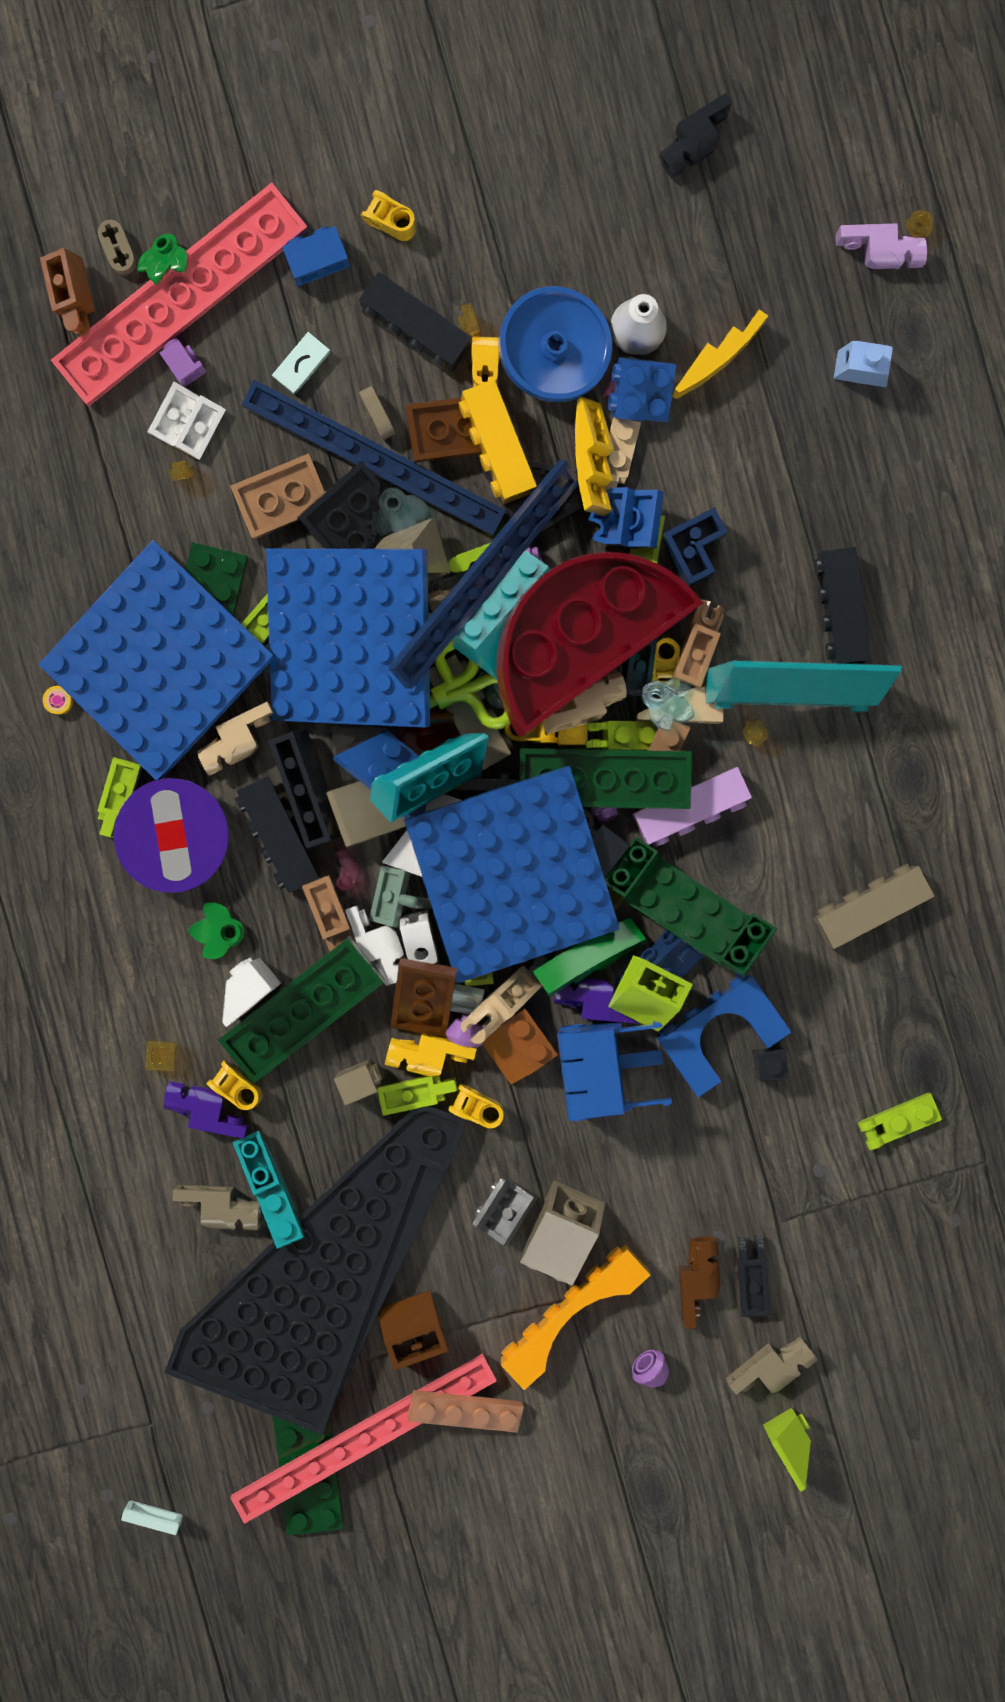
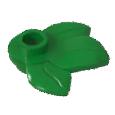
M163 234L154 241L152 248L144 252L140 257L137 271H147V276L155 285H158L170 268L176 272H186L188 254L185 249L179 247V242L174 235Z
M209 902L204 903L203 906L206 919L194 923L188 929V932L195 940L205 944L203 958L217 959L224 956L229 947L237 946L243 941L245 929L241 922L231 918L226 907L218 903ZM229 927L234 928L236 931V935L233 938H229L226 935V930Z

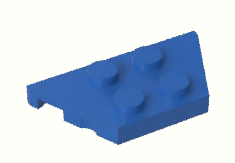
M387 730L336 755L333 760L371 790L372 781L378 776L386 775L397 769L402 763H409L419 756ZM426 804L403 817L409 818L424 813L426 811Z

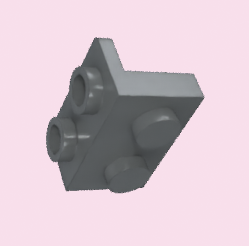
M501 1178L490 1188V1196L486 1203L482 1204L475 1212V1220L472 1226L483 1230L503 1246H508L537 1198L513 1180Z

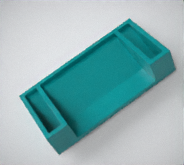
M731 661L707 669L706 703L715 704V709H732L733 704L851 707V712H868V707L879 705L901 673V666Z

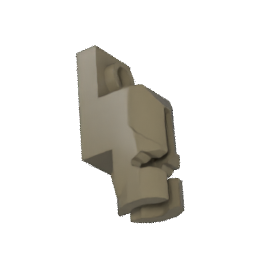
M177 1185L173 1189V1201H180L182 1206H196L198 1202H201V1225L207 1228L235 1230L239 1219L243 1224L244 1230H258L260 1228L261 1207L259 1202L236 1198V1201H233L234 1187Z
M801 1337L782 1347L779 1354L768 1343L726 1377L729 1387L737 1395L741 1391L746 1392L751 1389L756 1382L755 1379L759 1377L773 1394L782 1390L796 1377L801 1375L797 1367L798 1364L808 1369L818 1359Z

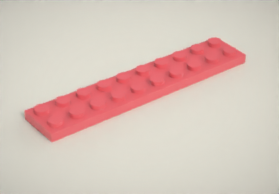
M270 183L186 251L188 254L186 272H176L170 268L158 285H155L151 280L93 325L86 335L77 338L52 358V363L89 407L163 348L166 343L173 340L283 251L282 246L287 245L289 240L305 234L308 231L307 225L274 184Z

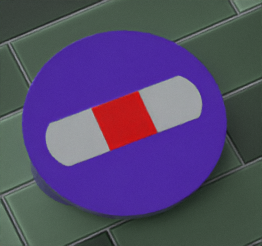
M160 779L140 787L124 802L115 822L114 844L122 866L138 883L160 892H182L201 885L219 868L227 850L228 826L220 805L204 788L182 779Z

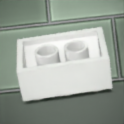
M251 958L246 959L230 971L232 977L226 982L223 1024L226 1027L238 1020L281 984L261 958L255 960Z

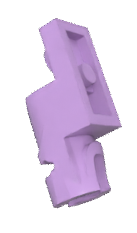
M898 223L841 225L835 235L836 246H844L845 249H857L864 245L865 266L872 269H900L904 261L907 268H922L927 261L925 238L899 236L898 239Z

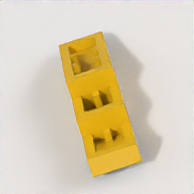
M758 310L744 332L733 326L718 349L707 343L675 388L672 396L676 399L682 397L704 384L725 368L749 344L766 322L768 315Z
M580 397L577 399L575 448L579 488L584 510L606 516L612 511L605 486L613 481L607 456L614 451L601 404Z

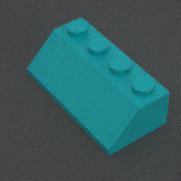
M525 550L453 638V647L497 679V653L505 622L520 596L530 585L551 569Z
M485 733L462 734L454 739L446 740L441 746L431 751H425L420 757L409 763H402L397 769L386 775L382 774L372 781L370 801L390 823L480 775L489 737Z

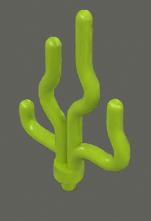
M452 639L434 661L444 683L431 689L430 709L438 705L441 710L455 702L462 701L472 707L482 725L490 729L506 727L510 724L506 712L498 718L491 717L480 699L473 694L491 684H498L497 679L488 673L471 681L476 675L479 666L470 659L466 670L454 677L445 660V655L455 649Z

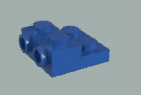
M619 357L618 364H614L612 370V381L615 382L614 393H610L608 400V410L611 411V415L614 418L668 422L676 364Z

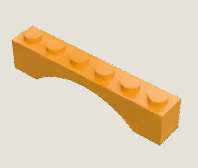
M626 1244L621 1249L619 1246L614 1248L606 1257L608 1261L600 1268L598 1265L593 1267L586 1274V1281L579 1287L577 1284L572 1286L564 1295L566 1298L558 1306L556 1303L550 1306L543 1314L545 1318L537 1325L536 1323L529 1325L522 1334L524 1337L519 1342H511L502 1351L501 1366L523 1390L545 1372L547 1357L554 1339L564 1324L575 1313L599 1299L615 1295H629L650 1276L648 1268Z

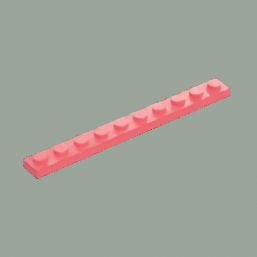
M482 1353L417 1391L471 1396L497 1380ZM412 1393L232 1494L231 1500L244 1524L422 1424L409 1422L407 1417Z

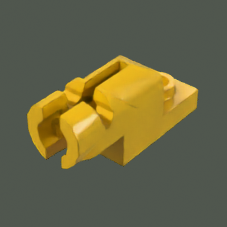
M424 1033L421 1035L419 1044H415L414 1040L392 1038L385 1065L398 1068L401 1061L406 1059L408 1064L406 1067L407 1071L433 1077L441 1075L446 1053L452 1054V1060L467 1063L468 1059L474 1060L477 1048L461 1046L450 1042L447 1038Z

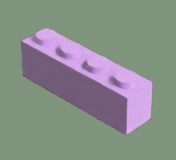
M735 767L691 788V809L644 808L633 813L632 816L644 842L648 845L653 843L655 848L670 841L668 836L675 832H679V835L682 836L695 830L694 824L704 820L705 824L721 818L720 812L730 808L732 813L746 807L745 801L752 797L739 768Z

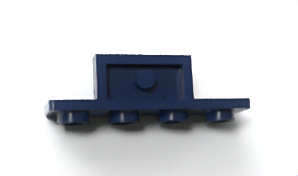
M665 930L662 936L644 950L639 958L682 978L704 955ZM626 969L623 970V972L621 973V975L615 980V982H616L618 985H619V983H620V981H621V979H622V977H623V975H624Z

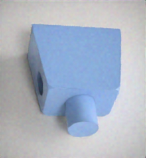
M851 341L837 352L833 379L887 387L893 347Z

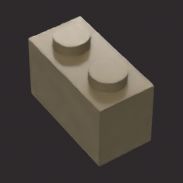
M370 1059L338 1072L334 1078L345 1105L376 1093L383 1079L378 1065H372Z

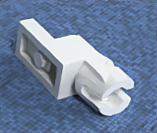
M358 905L346 909L345 911L358 947L370 962L373 960L377 961L375 966L384 977L386 986L396 983L399 964H395L394 961L404 955L396 931L391 926L385 925L367 932L366 926H369L370 923L365 909L359 910Z

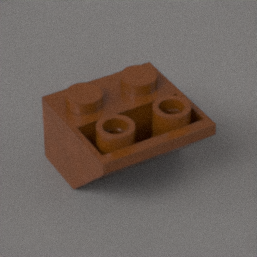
M431 1290L381 1307L378 1317L384 1343L394 1371L449 1351V1341Z

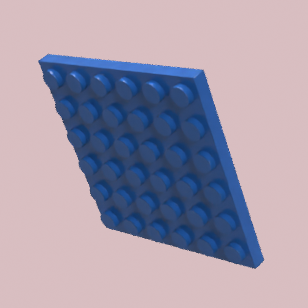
M152 540L38 665L157 781L166 776L269 665L275 656L156 541Z
M266 549L269 651L275 656L270 662L272 720L407 727L430 726L429 669L412 689L404 688L388 669L390 664L428 620L427 549Z
M570 766L404 819L451 967L457 968L455 979L457 983L620 930Z

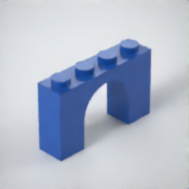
M749 974L745 977L741 975L735 977L729 982L731 987L723 993L720 990L714 992L705 999L707 1004L700 1009L696 1006L682 1015L683 1021L677 1025L670 1023L659 1031L661 1036L657 1038L658 1042L697 1097H700L721 1082L704 1057L700 1046L702 1030L713 1017L724 1013L742 1016L767 1048H770L791 1033L753 976Z

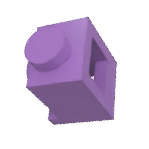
M173 339L166 343L163 347L164 350L160 352L183 387H186L206 373L201 362H196L198 358L188 345L184 348L178 339Z

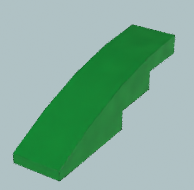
M628 918L619 922L620 930L581 942L533 971L547 994L551 997L572 982L577 984L596 970L601 972L646 942V938L632 919Z

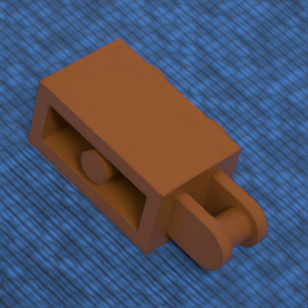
M61 248L40 257L52 312L62 316L64 327L79 336L86 335L90 328L87 314L94 312L95 309L83 258L66 248Z

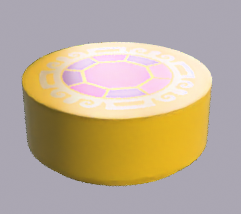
M53 686L44 693L43 705L50 713L62 715L72 708L73 698L61 686Z

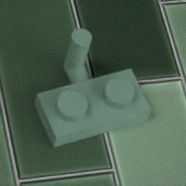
M381 865L369 921L398 927L403 906L429 910L432 908L430 899L406 895L410 872Z

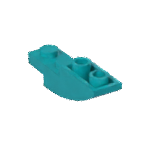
M260 1131L233 1142L252 1193L257 1197L276 1248L280 1249L304 1238L305 1235L295 1213L297 1211Z

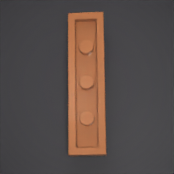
M413 1390L407 1417L409 1422L518 1433L524 1406L521 1401Z

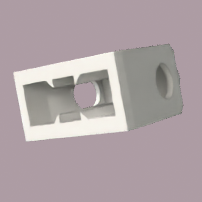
M428 910L402 915L400 917V931L407 958L420 962L437 963L438 953ZM418 948H425L426 950L423 951V952H420V951H417L416 949H418Z

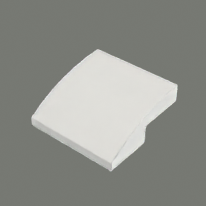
M173 382L147 433L200 460L226 409Z

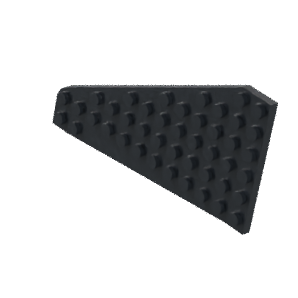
M433 1106L421 1107L410 1111L298 1217L305 1235L304 1238L280 1249L276 1248L273 1241L180 1329L164 1373L323 1435L334 1404L454 1157L468 1120Z

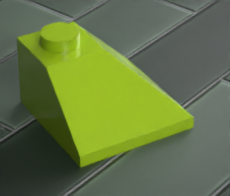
M790 1408L763 1424L795 1484L800 1492L806 1489L811 1440L806 1431L810 1430V1427L802 1413L796 1416L794 1410Z

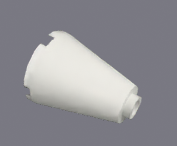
M641 294L622 303L615 310L611 318V337L616 346L626 354L647 355L656 350L666 334V319L656 300L649 295Z

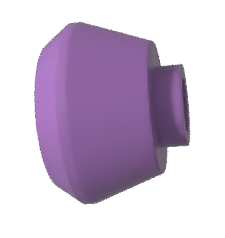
M462 1014L461 1018H455L446 1031L448 1040L469 1048L481 1046L483 1042L481 1044H474L470 1039L482 1029V1025L478 1023L473 1024L463 1033L461 1022L469 1015Z
M645 1351L635 1360L632 1367V1376L637 1383L650 1388L662 1386L668 1379L669 1368L661 1351Z

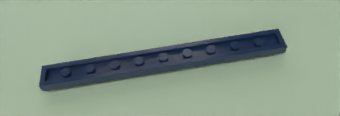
M255 379L241 404L243 408L353 465L363 461L374 476L492 537L506 513L505 509Z
M559 460L390 664L388 669L404 688L412 689L579 485L578 476L566 460Z

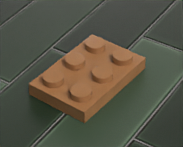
M309 454L230 486L253 540L299 522L297 516L325 492Z

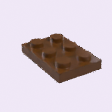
M461 398L405 405L414 463L482 454L479 444L474 445L471 439L469 429L472 426L469 418L464 419L458 404V402H461Z
M400 958L390 1027L446 1037L457 968Z

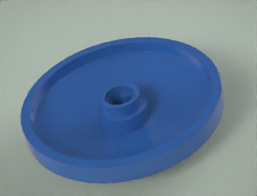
M549 286L526 293L512 305L500 328L498 348L500 359L507 375L523 392L547 402H567L588 393L603 377L611 359L612 338L604 315L589 298L569 288Z

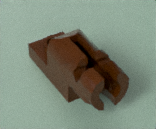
M714 1236L691 1238L688 1264L691 1265L678 1266L681 1315L685 1329L696 1328V1319L701 1317L700 1304L694 1300L717 1298L720 1290L719 1262L715 1258H710L718 1254V1240Z

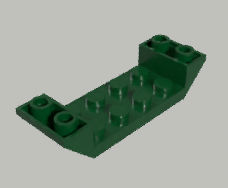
M637 837L633 839L630 846L605 878L606 886L631 908L720 967L743 977L777 931L776 927L754 913L751 916L661 859L657 850Z

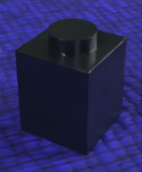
M778 1046L752 1050L755 1077L760 1082L789 1078L785 1049Z

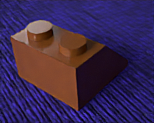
M525 1006L506 1020L482 1044L510 1084L535 1072L558 1055Z

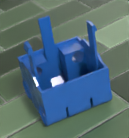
M615 1021L573 1024L560 1027L557 1037L569 1121L620 1115L637 1106L655 1104L667 1106L672 1103L671 1098L637 1102L625 1101L621 1069L663 1064L661 1050L619 1055L616 1034L619 1032L661 1028L662 1022L653 1021V1024L624 1028H622V1022Z

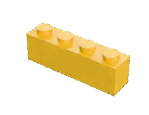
M495 379L462 391L461 402H458L463 418H469L472 426L469 429V433L474 445L479 444L483 454L479 456L484 471H490L493 479L490 482V486L495 498L500 497L502 504H506L532 494L537 485Z

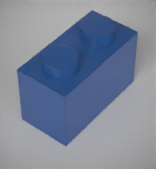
M328 226L321 227L315 230L311 236L306 238L295 237L289 240L287 245L282 246L297 287L350 267L336 226L332 228Z

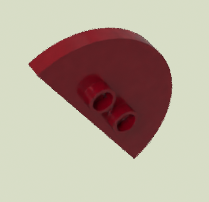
M617 552L587 554L561 563L545 573L530 585L513 606L505 622L498 646L497 681L504 710L517 735L520 737L528 733L703 604L702 601L683 580L668 569L648 559L631 554Z

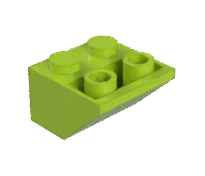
M633 955L608 1007L644 1025L653 1024V1021L662 1022L661 1028H653L659 1032L680 1011L693 984Z

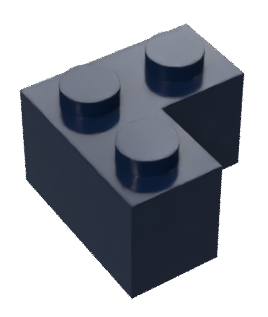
M714 507L665 532L661 537V541L681 580L691 587L713 575L715 569L704 548L723 539L728 532Z

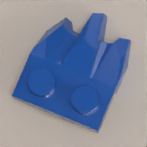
M628 487L608 489L607 494L612 511L606 516L590 514L588 520L601 526L600 530L594 533L592 540L629 549H657L664 492L660 490H633Z

